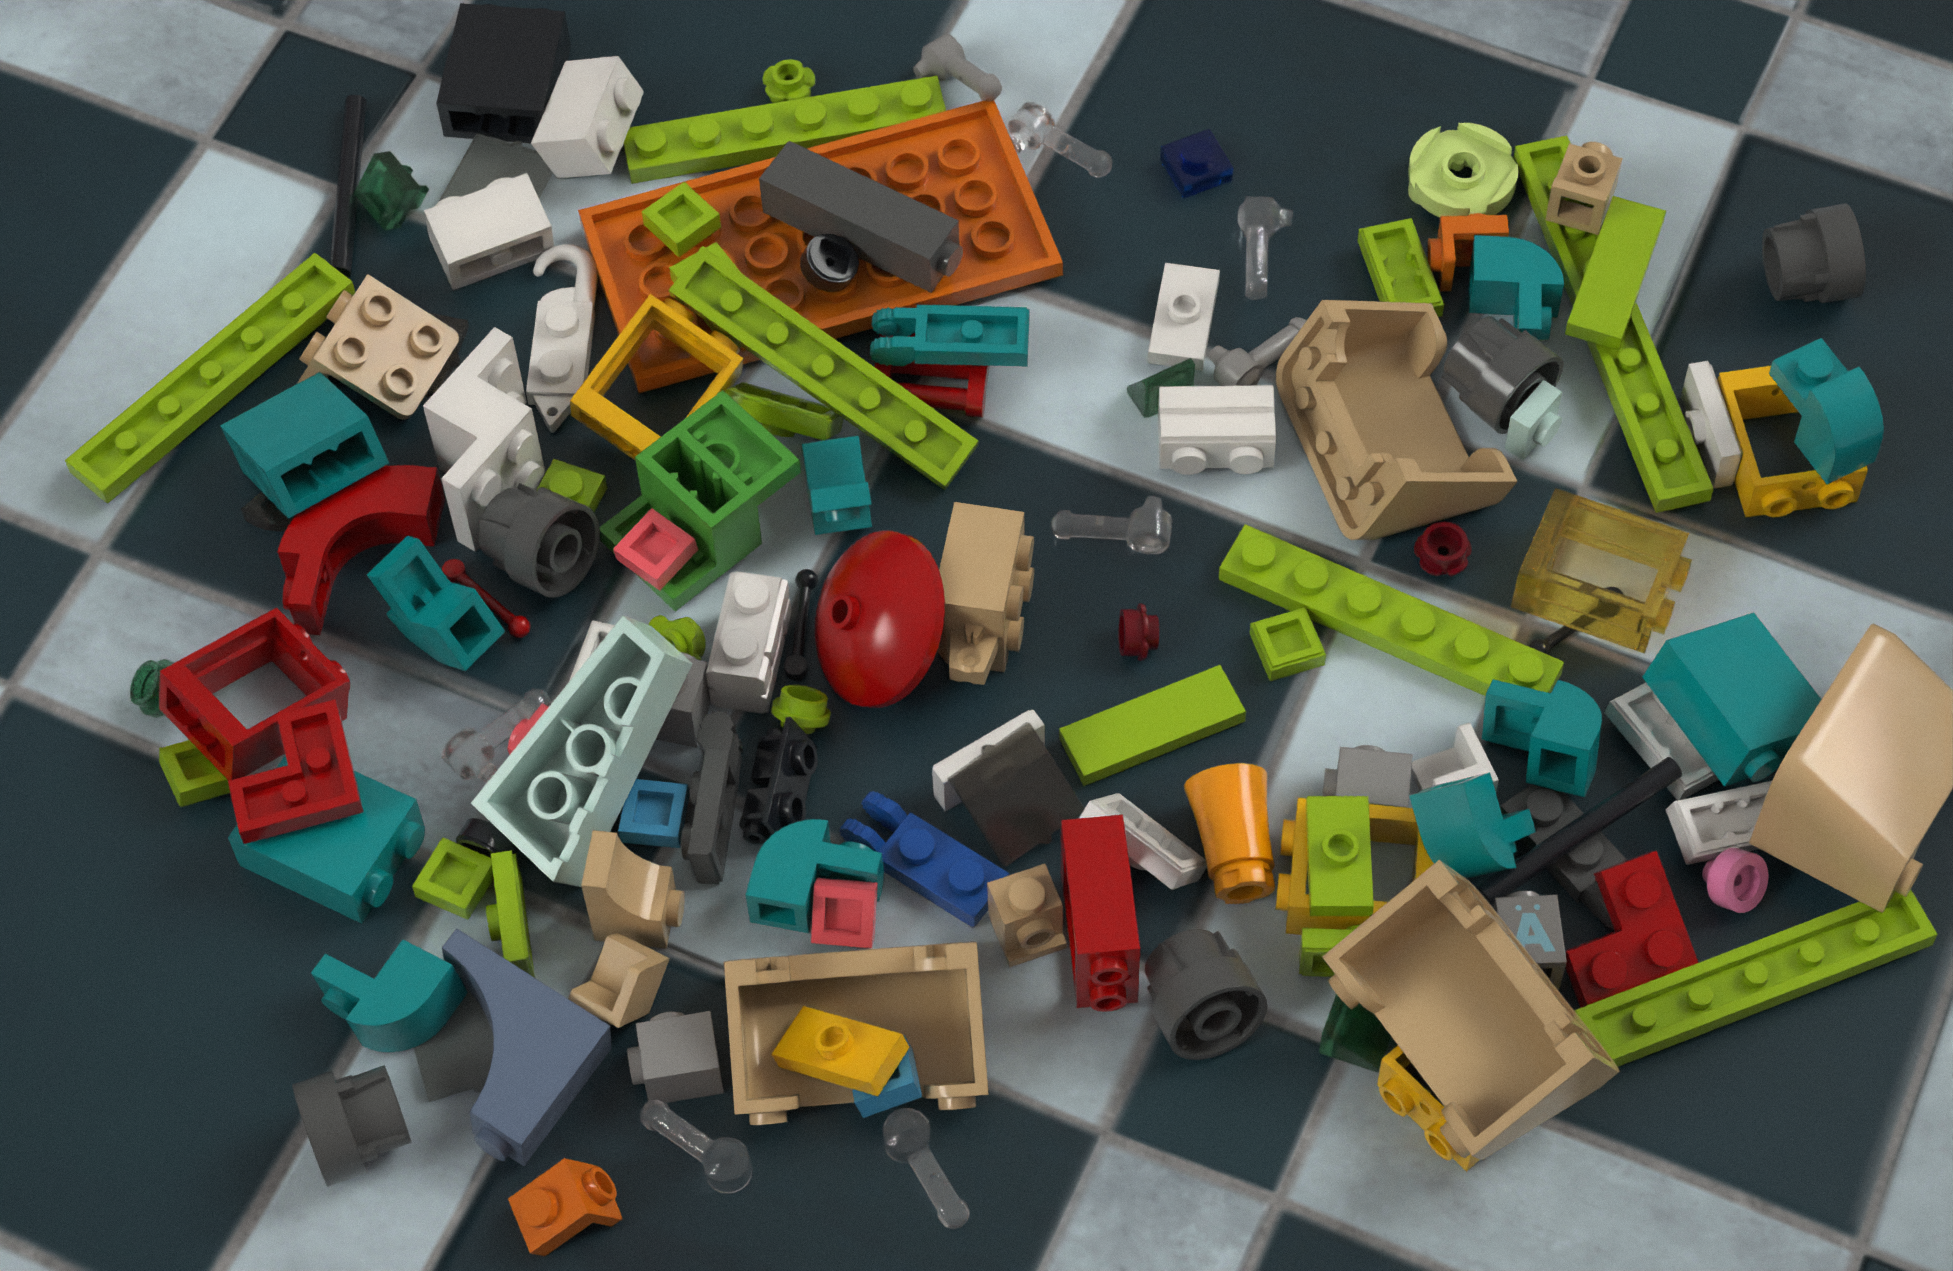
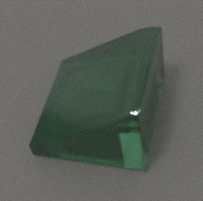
M1189 358L1127 386L1128 395L1144 418L1158 414L1159 387L1194 386L1195 363Z
M1336 994L1321 1035L1319 1053L1379 1073L1381 1060L1385 1056L1391 1035L1374 1013L1368 1011L1361 1004L1351 1009Z

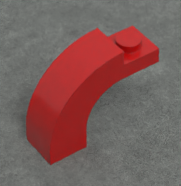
M417 465L383 466L294 516L277 550L286 576L283 587V607L285 610H290L294 624L301 625L310 635H321L335 578L346 562L359 552L380 544L400 543L406 536L420 539L425 546L435 545L445 502L437 467Z

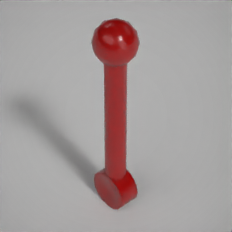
M450 559L443 564L442 571L448 580L452 583H459L463 586L474 588L488 608L508 624V631L513 637L523 638L530 632L531 626L528 619L522 615L515 616L466 574L464 563L461 560Z

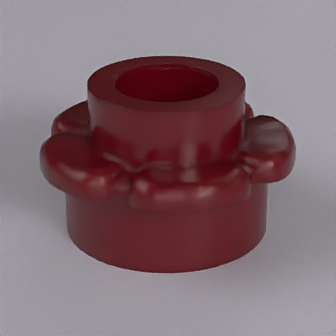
M1438 522L1430 525L1423 532V535L1418 537L1415 542L1414 553L1420 558V567L1427 573L1434 576L1444 574L1454 576L1464 571L1468 566L1467 557L1471 555L1472 547L1466 533L1459 526L1450 522ZM1438 550L1447 551L1448 554L1442 556L1438 553Z
M1139 603L1137 609H1121L1118 625L1121 656H1138L1140 661L1146 660L1148 650H1157L1159 646L1158 616L1147 615V609L1143 603Z

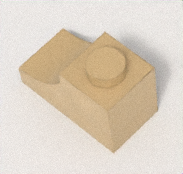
M593 830L581 887L594 940L605 942L607 936L618 932L644 946L667 949L671 927L681 926L685 905L684 891L676 890L672 867L657 865L637 856L621 842L617 833Z

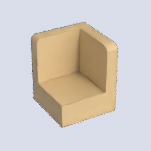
M616 932L606 937L591 980L571 989L568 999L592 1015L620 1028L650 1013L670 958Z

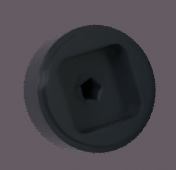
M821 234L814 237L803 251L800 258V267L804 277L814 287L827 292H836L844 289L853 279L859 268V259L853 246L844 238L834 234Z
M468 819L456 837L457 844L490 858L492 853L512 850V853L517 856L519 849L491 822L482 819Z

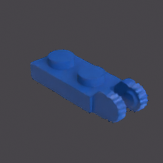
M869 792L862 800V808L865 809L870 817L879 821L894 833L885 843L875 830L858 822L856 819L850 818L844 822L839 830L840 835L844 838L843 840L861 843L873 851L881 852L884 873L967 925L975 928L988 911L987 883L1009 876V873L910 812L907 815L898 803L890 798H886L878 792Z

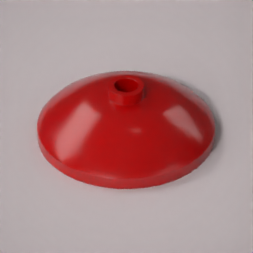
M878 531L868 534L857 540L844 552L834 564L824 582L815 615L817 655L828 683L841 698L849 703L868 708H882L895 704L916 688L934 660L944 625V588L940 571L933 556L919 540L910 535L894 531Z

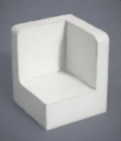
M1470 723L1457 727L1453 748L1412 762L1411 774L1420 791L1437 784L1490 772L1496 792L1499 781Z

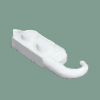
M570 244L553 246L544 251L536 260L533 269L534 275L540 277L547 266L556 261H570L577 267L575 287L551 291L543 296L537 304L526 395L528 404L536 406L551 433H554L571 413L570 400L588 377L595 322L594 306L598 282L597 269L589 251L580 246Z

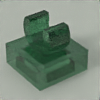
M391 151L373 154L354 192V195L384 230L401 228L410 209H418L430 190L426 185L419 186L411 176L413 169L410 166L402 165Z

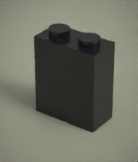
M460 3L436 101L444 137L531 144L565 61H568L571 43L565 11H554L545 8L503 7L493 4Z

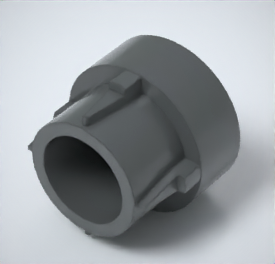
M1843 203L1809 209L1805 212V215H1800L1799 220L1775 225L1764 230L1762 236L1764 270L1769 289L1776 301L1802 298L1804 302L1819 300L1821 303H1829L1862 296L1866 281L1864 247L1857 219L1848 204Z
M1488 316L1473 324L1455 343L1445 361V374L1442 378L1460 393L1459 399L1497 433L1506 434L1508 433L1510 417L1543 380L1556 387L1564 364L1557 354L1526 330L1521 333L1503 318L1498 321L1494 317Z
M519 483L518 488L505 489L491 500L482 518L479 519V545L486 556L494 559L493 565L506 571L510 579L546 597H560L573 590L588 573L598 550L600 529L597 516L593 510L586 505L544 487L536 490Z
M1192 929L1175 934L1159 943L1146 961L1145 975L1150 983L1147 989L1154 1002V1017L1171 1049L1178 1056L1190 1060H1201L1221 1055L1246 1041L1263 1022L1267 1012L1266 997L1237 950H1230L1219 931L1213 934L1204 929Z
M385 1065L336 1080L331 1070L292 1084L311 1147L327 1187L367 1173L366 1162L379 1158V1154L412 1143Z

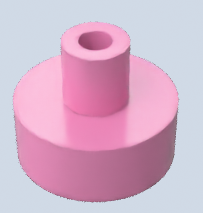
M1739 848L1724 850L1715 860H1709L1702 872L1703 879L1707 882V891L1712 902L1717 906L1737 913H1746L1754 909L1762 900L1768 886L1769 873L1764 859L1755 853Z

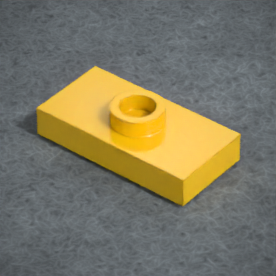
M803 1006L771 1055L780 1068L879 1096L910 1046L901 1033Z

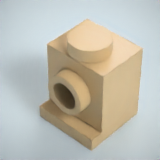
M1587 142L1582 147L1569 143L1557 177L1554 179L1551 187L1545 220L1599 235L1617 187L1623 158L1613 156L1612 151L1606 145L1599 142ZM1565 198L1591 204L1593 208L1566 201Z
M1046 864L987 883L988 916L1009 968L1067 948V942L1063 935V905Z

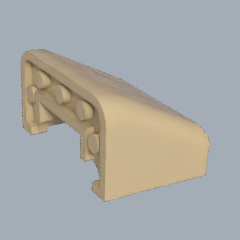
M1322 300L1278 361L1276 369L1278 393L1339 529L1350 540L1379 539L1495 505L1503 500L1518 482L1506 457L1498 449L1480 448L1469 457L1430 376L1439 365L1447 349L1446 333L1431 303Z
M1874 623L1867 629L1781 762L1771 782L1749 844L1881 913L1884 912L1895 892L1906 897L1923 866L1922 863L1913 858L1922 839L1953 790V690L1896 634Z
M1440 860L1322 956L1335 973L1328 979L1335 993L1349 1008L1353 1009L1358 1004H1361L1368 1011L1375 1014L1444 1105L1441 1111L1447 1122L1440 1127V1131L1453 1149L1463 1158L1471 1154L1480 1160L1486 1159L1601 1088L1620 1072L1603 1046L1485 897L1470 881Z
M976 941L724 961L735 1115L749 1114L750 1125L788 1122L787 1110L798 1109L799 1107L854 1103L851 1088L780 1068L772 1057V1052L803 1006L903 1034V1036L905 1035L914 1051L922 1097L927 1099L938 1098L939 1110L976 1107V1096L989 1095Z

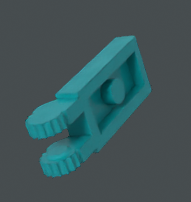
M918 304L917 308H882L873 313L872 327L873 331H876L877 334L886 337L875 338L871 342V360L886 366L890 364L893 366H906L915 360V364L1028 367L1030 309H1027V307ZM915 333V337H908L911 334Z

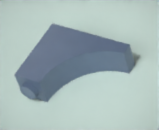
M456 928L442 946L444 961L453 965L465 988L469 990L479 1003L487 1017L494 1038L492 1061L486 1082L478 1099L469 1111L472 1132L476 1135L474 1141L487 1154L500 1161H504L509 1156L525 1166L612 1049L610 1025Z

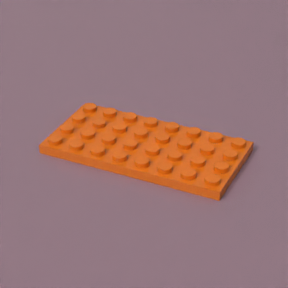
M994 100L976 102L806 148L959 220L960 246L963 247L961 261L951 276H943L932 293L859 259L857 273L850 283L840 291L827 292L810 284L801 271L800 258L814 237L763 213L759 178L775 157L684 181L720 214L721 228L680 257L644 226L642 211L681 183L578 210L580 224L593 257L618 335H620L650 294L663 303L667 298L678 302L669 293V289L674 284L671 280L669 267L697 253L702 246L706 248L715 242L719 244L743 275L834 339L872 329L873 313L882 308H917V304L959 305L1063 276V261ZM682 305L694 317L692 323L710 335L712 330L705 321ZM654 329L628 362L638 393L715 372ZM739 348L740 352L738 355L743 358V364L760 360L745 348Z

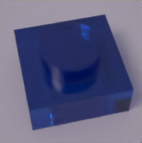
M1210 128L1161 146L1160 160L1183 199L1232 181L1233 166Z

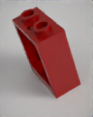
M277 607L160 670L159 709L228 781L245 777L285 754L276 714L246 729L213 695L218 690L272 661L306 695V697L276 714L336 699L342 721L347 718L350 680L346 671L337 661L329 660L313 644L307 631L301 625L293 624Z
M1123 814L1061 820V881L1076 1008L1091 1007L1096 1011L1109 1012L1121 1009L1129 1003H1138L1140 942Z

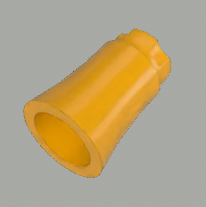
M1236 763L1212 767L1190 777L1184 784V790L1196 819L1204 849L1208 876L1213 880L1216 898L1224 900L1226 904H1244L1269 896L1275 889L1272 873L1275 863L1269 833L1266 770L1253 764Z

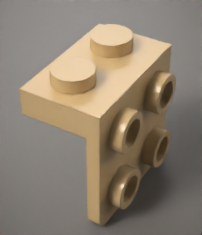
M367 274L355 294L352 295L343 290L326 318L335 323L328 336L325 337L316 332L302 353L299 360L308 365L298 383L318 372L322 373L326 378L331 375L395 417L406 420L416 411L456 347L459 336L453 328Z

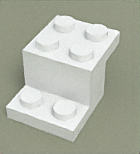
M496 327L489 332L423 405L439 469L446 473L441 480L457 541L475 552L480 548L478 540L479 519L482 518L491 500L505 489L518 488L519 483L537 490L545 473L532 408L525 405L527 401L513 337Z

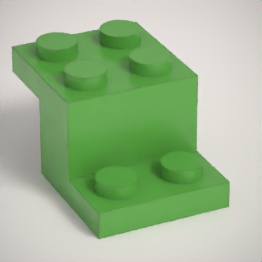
M722 390L635 456L642 495L599 527L600 541L614 553L613 548L651 508L695 538L698 551L660 591L638 576L676 612L762 544L757 506L801 473L800 459Z

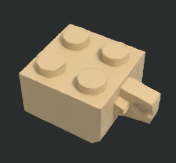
M954 502L939 569L944 588L945 616L938 653L949 664L950 680L984 685L990 670L1005 672L1009 650L1016 652L1020 650L1024 629V617L1020 616L1022 603L1030 601L1034 581V568L1030 567L1034 537L1025 535L1024 512Z

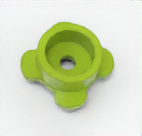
M659 615L650 620L648 625L652 626L672 645L674 642L678 651L687 653L701 661L706 648V640L701 627L693 619L684 617L668 621L665 616Z

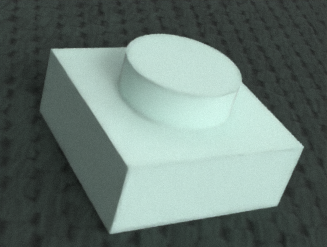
M1544 380L1510 417L1505 444L1507 451L1524 460L1537 444L1545 447L1553 439L1562 423V418L1558 416L1562 391Z

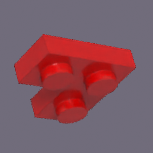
M336 699L276 714L288 765L228 781L239 834L244 844L364 812Z
M1657 851L1642 854L1594 873L1615 931L1565 950L1567 960L1565 968L1580 1008L1699 963Z

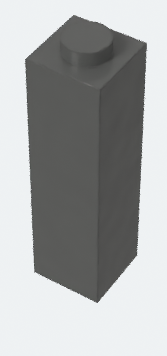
M791 141L786 143L759 178L763 213L813 237L821 234L840 236L853 246L859 259L932 293L944 275L949 277L955 272L961 261L963 247L960 246L959 220Z

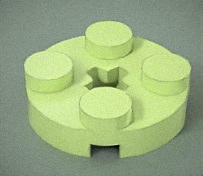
M1458 123L1457 130H1447L1440 133V126L1428 131L1416 142L1409 160L1408 194L1413 202L1421 205L1428 212L1437 217L1466 216L1474 213L1495 215L1502 211L1511 201L1517 185L1518 163L1516 164L1511 156L1512 147L1508 141L1496 131L1479 124ZM1466 166L1472 169V176L1470 178H1459L1450 169L1461 171Z

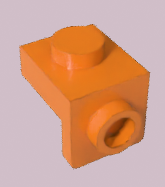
M1474 213L1466 216L1440 217L1438 237L1429 238L1427 246V260L1431 271L1438 272L1440 292L1451 291L1455 267L1470 266L1475 235L1509 236L1507 215Z
M567 1158L562 1159L508 1198L530 1254L540 1256L548 1255L592 1223L612 1227L622 1220L621 1212L615 1201L617 1196L616 1187L610 1176L597 1165Z

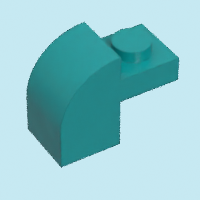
M1475 235L1469 267V313L1513 315V327L1521 333L1526 330L1539 340H1549L1552 318H1558L1564 289L1563 274L1556 260L1540 246L1524 239Z
M1822 338L1772 361L1769 372L1770 376L1802 415L1794 443L1826 484L1876 461L1884 434L1883 417L1873 387L1860 367L1848 371Z
M859 436L800 444L815 535L872 527L869 508L871 498L868 481H865Z
M406 536L367 574L373 585L391 609L386 615L413 644L442 664L466 671L505 632L474 588L450 582L418 538Z
M1493 679L1486 692L1482 740L1529 751L1526 783L1585 797L1596 772L1602 714L1598 704L1589 694L1561 680H1557L1552 692L1547 693Z
M1490 772L1437 784L1409 795L1421 839L1432 862L1436 863L1440 860L1466 879L1516 868L1513 853L1517 851L1515 841L1536 832L1530 809L1502 815Z
M803 820L783 827L763 844L756 856L745 894L750 923L809 933L812 924L814 883L817 877L877 882V901L879 902L885 881L882 853L873 851L868 846L857 842H843L840 845L831 843L828 820Z
M404 939L375 979L327 954H324L311 972V975L324 993L321 999L322 1003L330 1011L347 1021L363 1047L378 1052H400L425 1043L443 1028L468 993L452 964Z

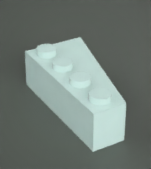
M622 616L471 804L553 882L581 887L592 831H611L693 663L652 626Z

